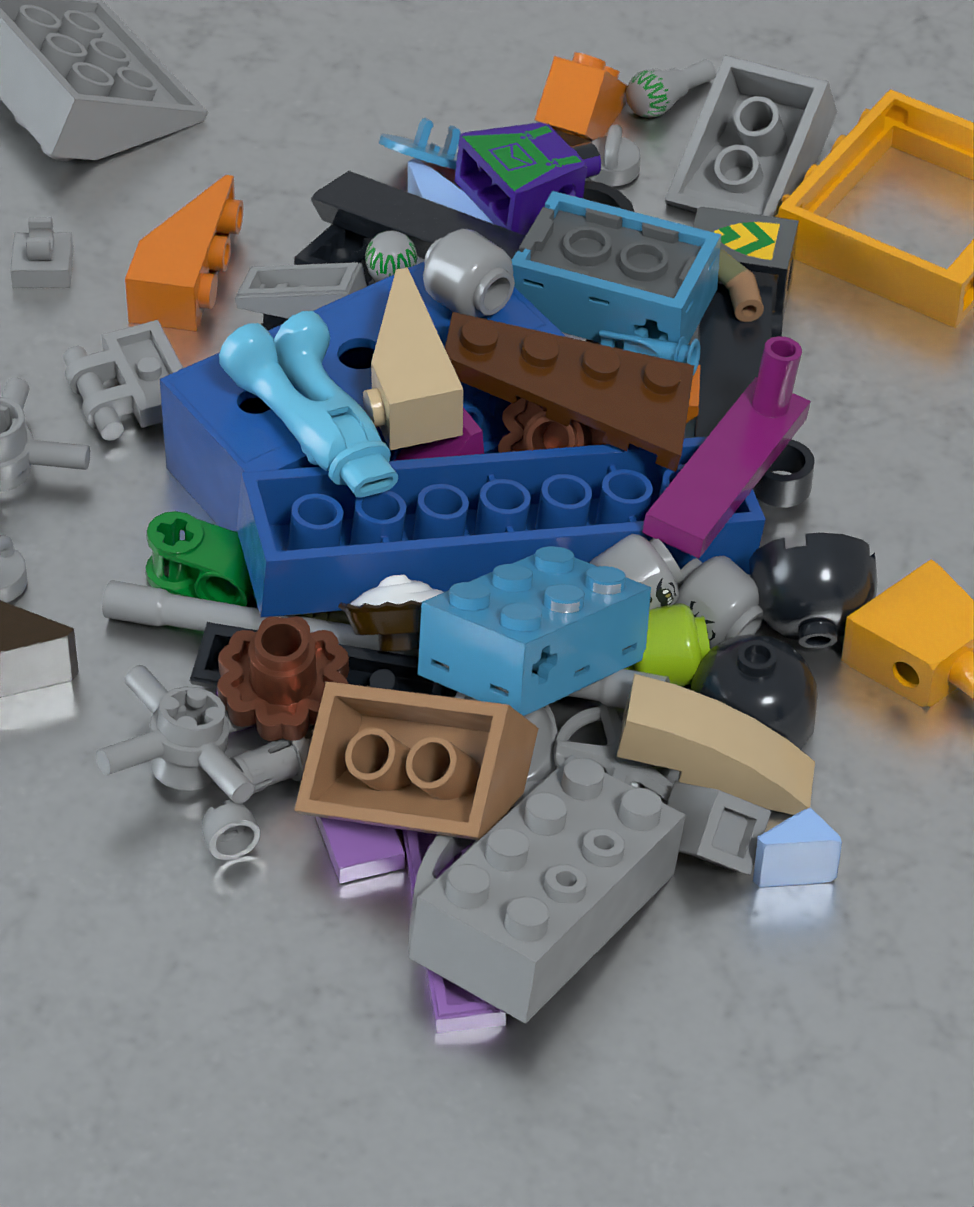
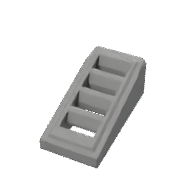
M358 262L253 266L249 269L235 297V301L239 309L289 319L297 313L316 310L337 299L367 287L363 265L362 263L358 264Z

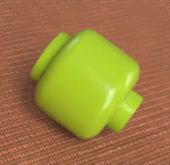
M681 603L650 609L647 643L641 661L624 669L668 676L670 683L684 688L690 687L699 664L710 652L704 615L694 617L690 607Z

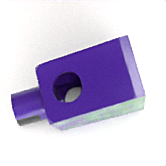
M541 122L461 133L459 136L454 181L495 225L526 236L540 211L545 207V203L552 191L583 199L585 180L600 173L601 157L593 143L587 142L570 147L549 124Z

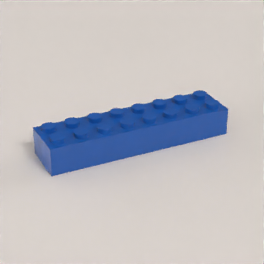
M707 437L684 438L682 455L676 472L655 464L658 455L630 444L627 451L610 444L389 461L391 467L398 474V481L394 487L385 492L361 498L356 497L347 485L335 484L328 477L329 471H325L320 466L242 472L237 532L260 617L341 611L342 609L338 607L341 602L350 604L352 600L354 601L364 592L378 587L382 580L392 575H406L410 580L421 581L433 589L446 592L454 584L477 579L493 572V569L499 565L512 564L529 557L542 547L555 546L566 548L574 553L575 558L590 563L593 558L628 535L639 534L650 541L653 537L642 533L646 513ZM753 489L702 556L698 558L702 563L712 557L726 556L746 574L750 575L749 559L760 546L766 521ZM662 542L673 556L680 570L688 562L697 558Z

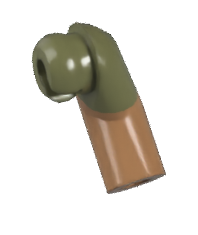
M720 250L718 283L722 282L728 289L736 318L743 322H751L758 319L764 312V306L755 275L726 251Z

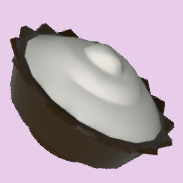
M392 575L382 580L378 587L370 589L356 600H352L350 604L341 602L338 607L346 612L355 635H378L379 651L419 649L422 601L439 595L443 591L433 589L421 581L410 580L406 575Z

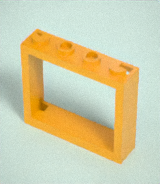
M889 89L871 110L866 108L863 111L858 124L847 135L842 134L837 138L831 152L819 165L813 164L808 169L803 182L791 195L785 194L782 197V204L775 217L799 221L795 260L956 328L974 307V239L950 267L945 269L826 219L833 209L891 147L974 181V122Z

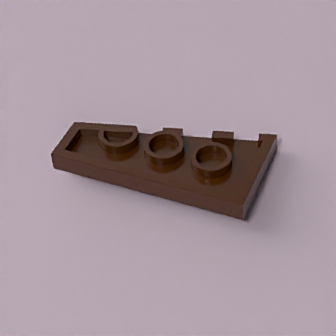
M452 312L445 350L460 382L510 403H515L521 398L539 405L546 412L545 417L567 427L572 419L604 432L603 442L625 451L628 450L630 444L658 455L655 464L675 472L677 471L682 455L694 365Z

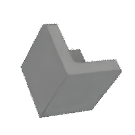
M675 782L667 805L686 815L678 850L679 853L693 855L731 871L751 875L756 858L758 836L765 832L771 811L717 789Z

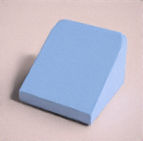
M811 807L804 809L758 836L753 882L759 888L831 882L838 875L842 840Z

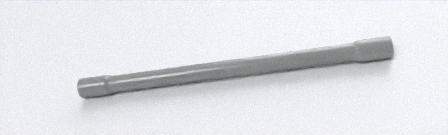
M111 580L107 584L102 601V612L105 618L156 627L169 625L203 632L207 622L258 630L261 622L267 618H261L257 608L169 593L161 588ZM297 615L273 616L281 618L302 617L308 622L310 633L318 630H328L336 635L339 644L379 650L378 635H355L352 626L349 624ZM419 649L385 651L419 657ZM622 669L567 696L595 700L606 706L625 709L634 673L670 683L668 676Z

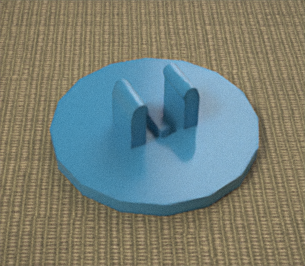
M423 118L418 126L415 140L391 134H381L379 144L399 153L456 170L458 154L456 151L459 144L460 130L453 125L448 127L444 148L435 143L427 144L434 124L428 118Z

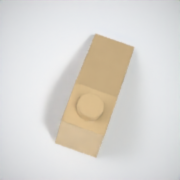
M408 267L395 271L371 362L372 389L364 390L363 392L365 412L375 427L380 426L390 451L463 435V387Z

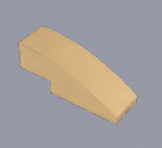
M634 673L624 710L617 757L678 770V782L717 789L765 809L795 815L804 809L810 808L815 761L788 739L756 719L716 699L672 683Z

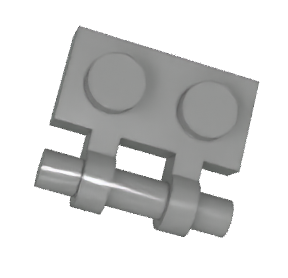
M158 320L102 334L103 351L87 355L83 347L73 346L64 353L63 359L67 366L65 371L66 379L72 391L81 395L84 400L82 411L88 424L92 428L98 429L104 440H114L122 435L124 431L120 421L122 415L134 413L141 428L163 422L160 379L182 369L183 366ZM117 378L119 386L104 389L102 385L104 381Z

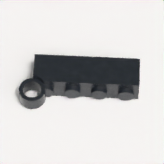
M718 283L717 290L698 325V340L701 348L699 360L700 390L698 416L694 419V438L709 436L754 378L758 377L766 341L772 337L782 336L783 311H772V286H758L764 312L754 321L743 322L737 319L734 314L728 289L723 284ZM791 439L753 488L756 498L767 505L780 508L793 507L804 502L809 497L812 489L815 460L811 450L804 444ZM774 471H785L791 474L782 475L774 473Z

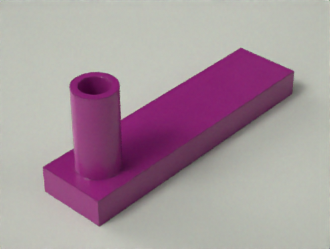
M777 336L766 341L758 377L754 378L648 510L642 533L655 539L659 538L660 541L697 558L702 556L807 420L811 401L793 393L802 355V348L795 340Z

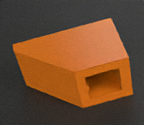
M575 52L571 61L554 56L534 120L549 124L556 131L594 141L605 136L608 128L614 123L627 104V85L618 79L620 71L605 66L606 62L596 57Z

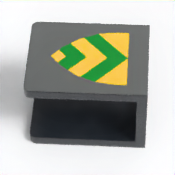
M699 207L693 227L721 234L720 250L726 251L755 275L758 286H772V311H783L784 319L793 279L799 221Z

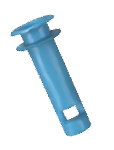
M607 330L599 332L601 345L615 347L616 339L623 340V350L694 365L693 376L699 365L701 348L697 338L693 340L691 345H688L686 336L681 337L678 343L629 334H618Z

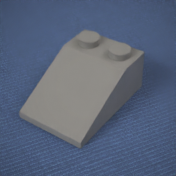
M725 55L665 197L666 205L695 213L699 207H709L775 217L782 204V197L785 194L791 195L803 182L808 169L817 163L833 125L837 110L829 82Z

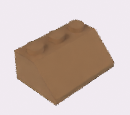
M326 681L294 811L302 815L480 840L506 815L523 795L539 728L508 704Z

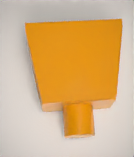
M930 559L847 616L841 661L920 707H932L957 688L974 700V600L938 563Z

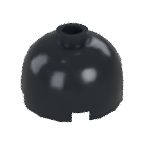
M808 533L805 534L806 546L786 549L784 537L773 540L756 549L749 559L750 577L755 581L758 588V606L764 611V622L783 636L799 640V644L803 647L824 648L835 644L837 637L845 635L847 616L876 597L877 568L875 552L870 556L869 544L862 539L845 534Z
M741 635L730 637L717 644L702 659L693 676L690 690L716 699L756 719L788 739L800 750L804 747L814 733L818 699L817 683L805 659L790 644L771 636Z

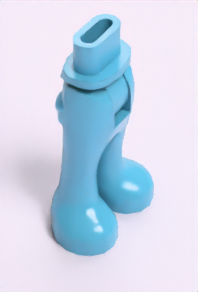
M302 311L291 316L281 325L275 338L259 323L246 324L230 334L223 343L219 353L221 367L237 386L257 395L274 411L300 443L302 452L307 455L310 463L319 465L325 471H329L328 477L335 484L347 485L354 495L359 498L385 492L394 487L398 481V474L389 464L390 449L381 441L374 423L364 409L350 395L343 391L323 368L322 362L329 347L330 333L326 323L318 314L313 311Z

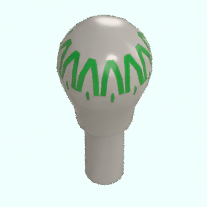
M703 60L681 70L673 68L668 70L649 69L641 71L632 77L626 88L628 105L635 114L647 119L662 116L670 110L677 100L684 97L689 89L713 80L716 76L715 66L711 61Z
M385 231L377 234L368 243L365 260L368 272L374 283L394 275L397 269L415 266L418 256L415 244L405 234L398 231Z

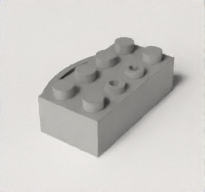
M571 755L547 778L527 782L523 795L506 815L480 840L437 835L423 858L416 878L409 923V958L526 1024L674 875L686 815L662 803L661 798L655 792L645 788H634L605 773L603 767L596 761L588 758H577ZM472 844L454 864L436 879L440 871L455 855Z

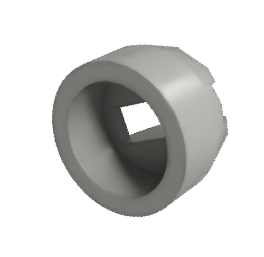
M225 800V805L219 806L216 809H213L211 806L202 819L203 837L211 854L218 859L232 860L242 857L250 852L259 842L260 828L252 812L242 803L235 804L232 800ZM235 826V830L224 834L225 830Z

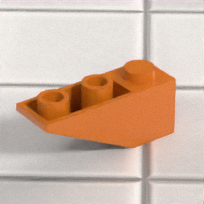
M223 176L139 241L125 277L129 323L143 324L158 320L161 327L197 332L204 309H213L215 305L218 287L217 272H225L227 270L231 251L230 236L231 234L238 235L242 226L244 207L242 200H235L234 176Z

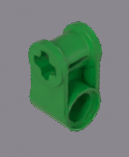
M178 511L162 513L149 523L146 538L148 546L152 549V556L147 561L145 575L151 587L165 589L172 594L247 607L254 591L237 531L196 519L187 513ZM180 530L185 532V540H180ZM164 566L169 567V577L164 575Z

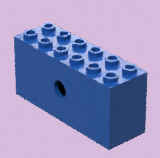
M421 262L408 269L445 348L452 311L434 300L425 290L423 281L425 263ZM394 275L313 310L326 323L330 333L329 347L322 362L324 370L363 409L364 390L372 389L371 362ZM515 287L509 301L501 310L495 314L481 317L565 337ZM281 325L268 330L273 338H275ZM219 353L160 379L166 468L218 526L237 531L242 472L319 467V465H314L308 461L307 455L302 452L300 443L269 406L257 395L236 385L233 379L221 367ZM460 382L463 387V407L483 431L484 454L499 453L498 445L502 436L510 433L503 423L502 414L511 403ZM380 426L376 427L381 441L387 445ZM403 448L391 450L390 461H394Z

